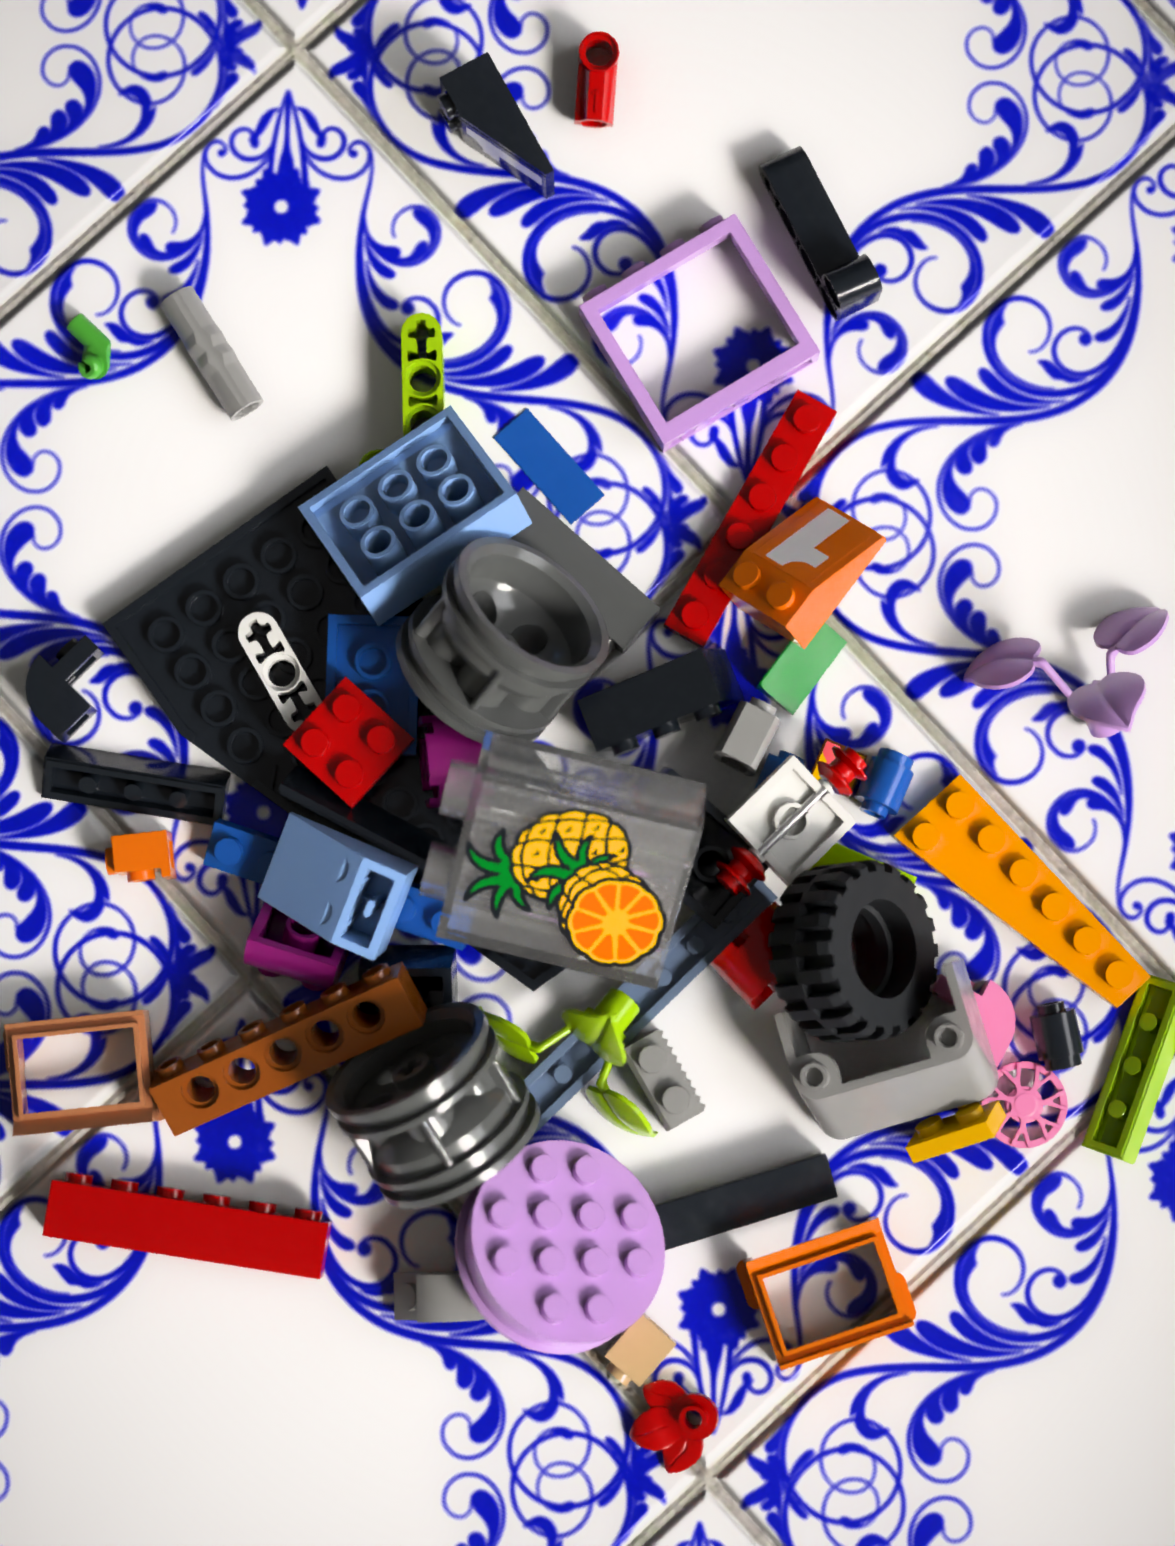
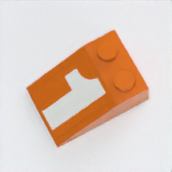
M815 497L746 548L720 582L719 586L737 608L805 649L886 542V539L865 524L824 500Z

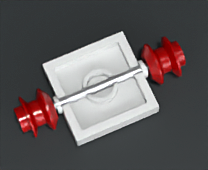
M834 746L832 751L835 759L830 764L823 761L817 763L821 778L819 780L794 755H789L724 819L750 847L747 850L733 846L731 851L734 859L729 864L720 861L716 862L717 867L721 871L716 878L731 894L736 896L741 891L746 896H750L751 892L748 884L753 879L763 882L766 880L764 867L761 864L763 862L787 887L792 885L793 880L798 875L808 871L857 823L832 796L834 792L850 796L852 790L849 783L854 778L861 781L867 780L863 771L867 765L857 752L848 746L844 750Z

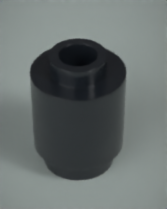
M1064 1001L1049 1002L1036 1006L1038 1014L1030 1016L1029 1019L1038 1060L1044 1061L1045 1070L1055 1071L1082 1064L1080 1053L1084 1052L1075 1008H1065Z

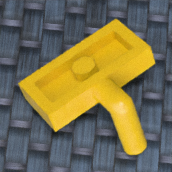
M997 1100L982 1106L979 1102H974L957 1107L958 1111L955 1115L943 1119L939 1115H934L921 1121L915 1127L916 1132L905 1147L913 1164L994 1138L1006 1118V1114L999 1101Z

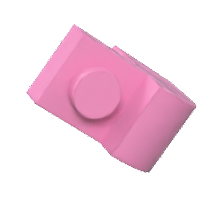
M942 974L937 975L936 982L930 986V991L933 995L954 1005L946 977ZM970 980L972 988H974L975 983ZM987 980L984 982L978 994L974 992L994 1061L996 1067H998L1013 1038L1016 1018L1014 1007L1006 992L994 981Z

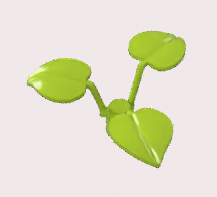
M610 988L594 1009L589 1006L585 1011L572 1008L565 1009L561 1017L566 1026L540 1042L530 1040L529 1036L515 1024L483 1011L482 1006H478L484 1013L488 1025L496 1033L499 1047L515 1059L528 1064H535L538 1061L539 1057L536 1053H541L569 1033H572L605 1060L596 1081V1087L589 1085L586 1089L587 1097L597 1112L611 1124L626 1132L653 1138L658 1134L657 1131L652 1130L644 1114L633 1102L618 1092L610 1090L607 1084V1078L612 1065L622 1067L627 1060L623 1046L626 1036L623 1032L640 1012L638 1005L627 994L616 988Z

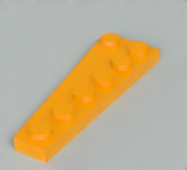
M961 774L893 836L899 844L937 873L939 872L972 900H976L994 914L998 920L1032 943L1036 949L1062 966L1066 972L1114 1009L1118 1008L1151 977Z

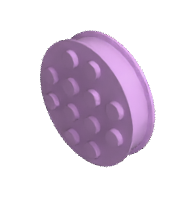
M548 1140L525 1146L502 1170L470 1190L460 1210L456 1225L455 1255L459 1275L466 1293L480 1315L496 1331L510 1341L530 1350L546 1354L565 1355L585 1352L600 1346L615 1335L626 1330L645 1313L652 1303L662 1280L665 1262V1241L659 1215L649 1194L640 1181L621 1162L587 1144L566 1140Z

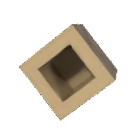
M643 1314L634 1324L621 1332L606 1349L604 1356L610 1362L605 1368L623 1385L627 1386L632 1380L641 1387L676 1346V1341L646 1314Z

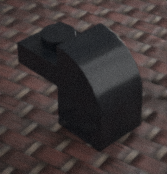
M86 635L79 641L73 638L67 642L57 653L56 658L59 661L54 666L41 655H38L32 663L26 678V697L32 712L64 743L97 712L72 686L105 654Z

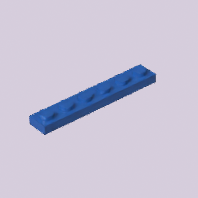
M219 818L214 821L203 865L263 884L280 838ZM412 882L395 929L462 951L467 945L478 904L468 900L464 901L462 898Z

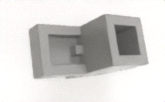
M459 1271L393 1273L394 1320H417V1322L485 1320L466 1293Z

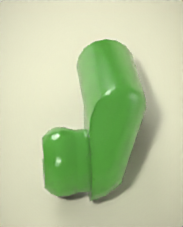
M80 313L71 320L67 330L83 345L82 362L78 363L79 373L86 379L98 380L105 376L110 368L111 341L83 313Z

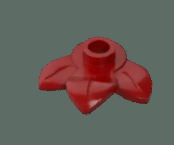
M661 1379L650 1382L642 1388L643 1395L650 1408L634 1421L629 1437L642 1448L653 1451L663 1450L664 1465L668 1473L684 1471L694 1465L702 1456L704 1439L710 1436L718 1425V1409L708 1396L701 1393L688 1394L675 1381ZM690 1410L697 1411L702 1418L701 1424H691L687 1419V1412Z

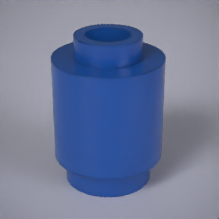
M880 748L877 756L871 757L865 771L867 780L861 781L855 798L862 803L860 810L878 819H886L887 814L897 815L914 775L911 771L914 761L897 751Z

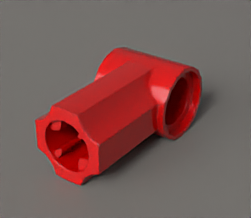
M602 31L592 32L585 36L579 47L574 124L587 128L601 129L613 127L619 45L609 33ZM594 48H602L609 53L611 60L605 65L596 66L588 61L586 54Z

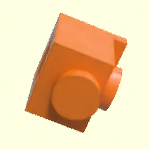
M160 830L111 836L112 847L105 848V863L108 875H127L128 882L133 883L155 880V872L161 871L163 878L167 880L177 879L171 832Z

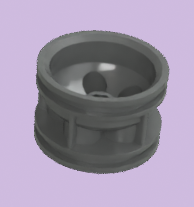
M483 537L470 542L445 572L442 582V593L422 600L401 625L396 637L398 662L407 682L419 699L439 719L462 735L479 743L504 749L521 748L534 742L554 720L560 708L571 695L581 688L603 664L609 651V635L605 621L597 605L583 586L561 565L542 552L524 543L502 537Z
M451 1002L428 1008L422 1027L346 1060L337 1070L327 1087L325 1094L327 1108L333 1117L337 1119L343 1133L351 1139L364 1159L370 1176L379 1186L384 1198L389 1204L397 1208L418 1209L430 1207L456 1198L474 1189L509 1164L527 1145L539 1124L540 1107L536 1099L529 1092L525 1081L520 1075L507 1071L505 1067L499 1064L496 1059L499 1048L498 1037L493 1028L488 1025L482 1010L472 1003Z

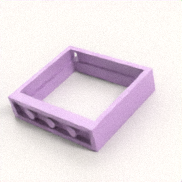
M736 214L731 215L725 220L721 215L712 218L699 228L701 234L686 243L683 238L673 241L660 251L662 257L647 266L644 261L636 263L621 274L623 280L610 288L603 284L592 289L583 296L582 300L584 303L579 305L580 319L662 453L818 361L820 355L819 348ZM730 238L796 345L666 422L600 314Z

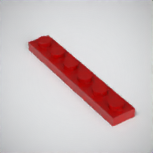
M800 390L796 391L663 627L698 647L704 648L731 601L720 588V582L745 549L772 529L835 418L836 410Z

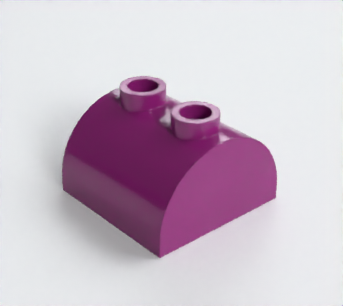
M264 902L247 938L243 963L257 967L258 971L265 976H286L301 981L307 989L321 991L338 983L349 950L328 942Z

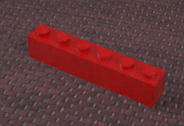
M66 1171L65 1179L51 1180L42 1236L314 1279H321L324 1275L332 1221L321 1220L323 1211L295 1207L294 1215L276 1213L277 1204L249 1200L248 1208L231 1206V1197L211 1193H203L202 1201L184 1198V1189L167 1186H157L156 1194L138 1191L139 1182L122 1179H111L110 1186L92 1184L94 1175Z

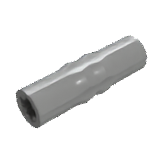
M186 286L166 297L160 304L161 309L231 421L241 419L255 411L262 405L264 400L194 288Z

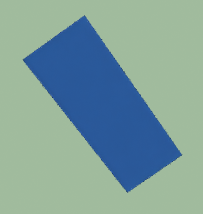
M528 408L493 437L571 525L605 496Z

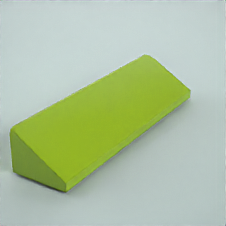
M1150 975L1151 977L1137 989L1081 1145L1132 1165L1136 1162L1175 1053V982Z

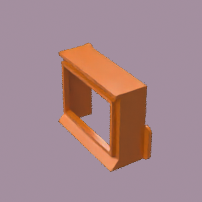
M876 1216L866 1218L865 1222L755 1259L752 1257L743 1259L736 1266L747 1304L753 1309L760 1310L780 1370L915 1326L913 1320L916 1317V1309L905 1277L900 1273H896L879 1218ZM873 1242L897 1313L786 1350L763 1279Z

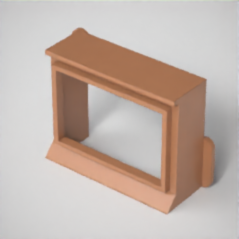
M149 1010L4 1024L3 1039L6 1070L10 1078L13 1136L164 1120L162 1113L148 1090L156 1074V1070H154ZM133 1027L140 1102L29 1113L23 1039Z

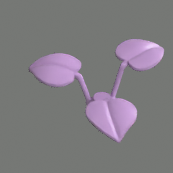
M1140 607L1122 610L1105 618L1095 629L1093 639L1098 648L1108 649L1106 652L1107 676L1103 677L1100 681L1094 680L1091 684L1081 686L1074 691L1070 689L1043 657H1038L1041 652L1040 643L1037 640L1023 637L1006 639L985 649L972 661L966 670L964 681L965 683L970 682L985 689H1008L1027 680L1033 674L1035 667L1041 668L1068 698L1067 705L1070 712L1077 718L1086 721L1089 732L1093 737L1106 738L1115 735L1119 731L1130 732L1135 714L1144 699L1146 684L1142 676L1136 673L1115 672V658L1119 652L1125 655H1135L1152 646L1162 635L1168 624L1167 609L1155 607Z

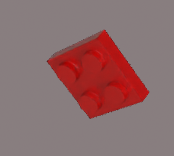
M345 676L283 743V746L347 805L353 808L412 745L415 739Z

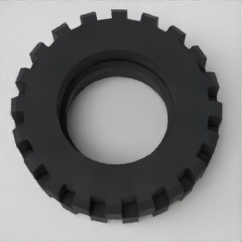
M863 860L813 867L810 871L802 872L793 880L792 885H788L779 898L782 905L774 909L771 922L774 923L773 932L768 934V947H772V960H768L770 973L775 974L777 984L774 985L778 998L785 1000L787 1005L784 1009L795 1022L800 1021L798 1026L811 1036L818 1037L821 1041L841 1043L884 1040L889 1037H896L904 1033L909 1026H912L923 1013L920 1008H925L933 993L930 991V986L936 982L938 969L934 968L935 957H938V944H934L932 932L936 931L933 918L927 916L925 909L928 905L922 895L915 893L916 886L904 874L901 875V872L887 863H880L877 860ZM852 936L854 939L856 949V969L854 966L851 949Z

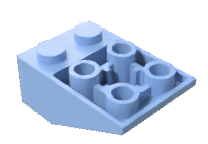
M290 812L258 898L328 942L374 961L387 949L419 866Z

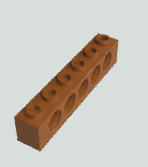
M401 961L388 967L387 963L376 965L362 975L363 979L348 986L345 982L334 984L324 990L320 995L321 998L308 1004H305L304 1001L292 1003L285 1007L279 1013V1017L266 1023L262 1019L252 1021L238 1031V1035L224 1042L221 1038H215L198 1048L197 1054L184 1060L180 1056H176L160 1064L156 1068V1074L148 1090L173 1135L178 1136L422 1027L428 1008L404 963ZM361 1002H371L379 1008L380 1012L376 1014L364 1013L360 1010L358 1004ZM322 1020L330 1021L336 1025L338 1031L333 1033L324 1032L316 1023ZM279 1039L289 1040L297 1049L294 1051L282 1050L275 1041ZM234 1059H249L255 1065V1068L243 1069L236 1064ZM194 1077H207L213 1082L214 1087H202L196 1083Z

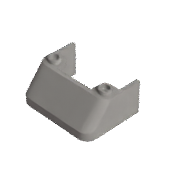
M964 959L943 964L956 1010L939 1015L929 1024L926 1032V1041L931 1058L844 1083L839 1066L831 1056L822 1052L811 1053L805 1031L798 1026L800 1021L795 1022L786 1011L773 1015L794 1085L826 1135L839 1140L848 1139L978 1102L989 1097L995 1091L999 1079L998 1070Z

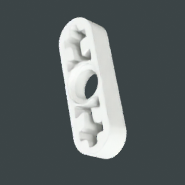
M263 612L251 613L244 617L239 624V641L285 722L295 732L303 721H293L292 717L298 713L294 702L289 698L283 704L280 696L290 695L297 691L302 684H305L307 691L299 692V695L306 706L310 707L315 704L318 707L322 700L275 619ZM255 623H259L262 628L270 625L272 630L266 636L272 648L275 650L282 644L285 649L284 651L269 655L262 664L257 660V657L266 655L258 641L249 643L247 639L253 634L251 626ZM279 661H287L295 668L294 680L289 685L283 687L274 685L269 678L270 668Z

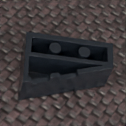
M700 648L579 699L577 702L596 751L612 750L614 757L639 748L638 740L654 735L655 740L672 735L681 730L680 724L696 719V722H702L723 713L722 708L743 701L744 697L725 649Z

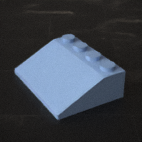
M451 405L298 506L300 512L378 626L440 586L448 567L470 542L483 537L510 539L532 524L517 493Z

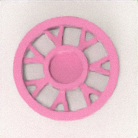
M1013 1062L999 1068V1078L1005 1075L1015 1088L1005 1095L996 1087V1097H987L980 1101L981 1106L988 1104L989 1101H1005L1006 1118L997 1131L995 1138L1004 1144L1017 1148H1033L1045 1144L1060 1131L1066 1119L1068 1102L1061 1081L1052 1071H1046L1045 1066L1034 1062ZM1021 1068L1035 1070L1032 1087L1021 1086ZM1016 1069V1076L1013 1078L1009 1071ZM1039 1073L1045 1076L1041 1081L1039 1080ZM1050 1080L1057 1093L1043 1100L1037 1089ZM1057 1097L1059 1098V1104L1053 1102ZM1043 1105L1059 1109L1055 1123L1040 1116L1043 1111ZM1009 1118L1019 1123V1127L1012 1139L1000 1132ZM1036 1120L1043 1136L1030 1140L1026 1123ZM1046 1124L1052 1126L1048 1132L1045 1128ZM1021 1133L1023 1134L1025 1141L1017 1140Z

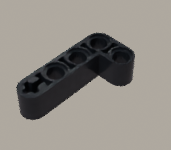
M798 146L759 165L758 170L764 186L832 317L839 321L879 301L882 293L879 275L866 254L859 256L803 148Z

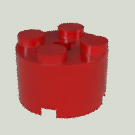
M776 901L770 904L710 963L716 970L715 972L754 1011L775 992L774 985L777 984L775 974L770 973L768 960H772V947H768V934L773 932L774 923L771 922L774 909L779 906Z

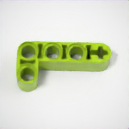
M426 313L411 315L405 320L401 329L403 436L412 431L413 425L417 420L432 418L445 409L443 335L441 326L436 318ZM419 330H427L429 338L426 341L428 359L419 358L418 344L415 339L418 338ZM427 373L432 375L436 379L434 387L427 392H418L413 389L411 383L418 374ZM384 449L369 451L362 457L359 466Z

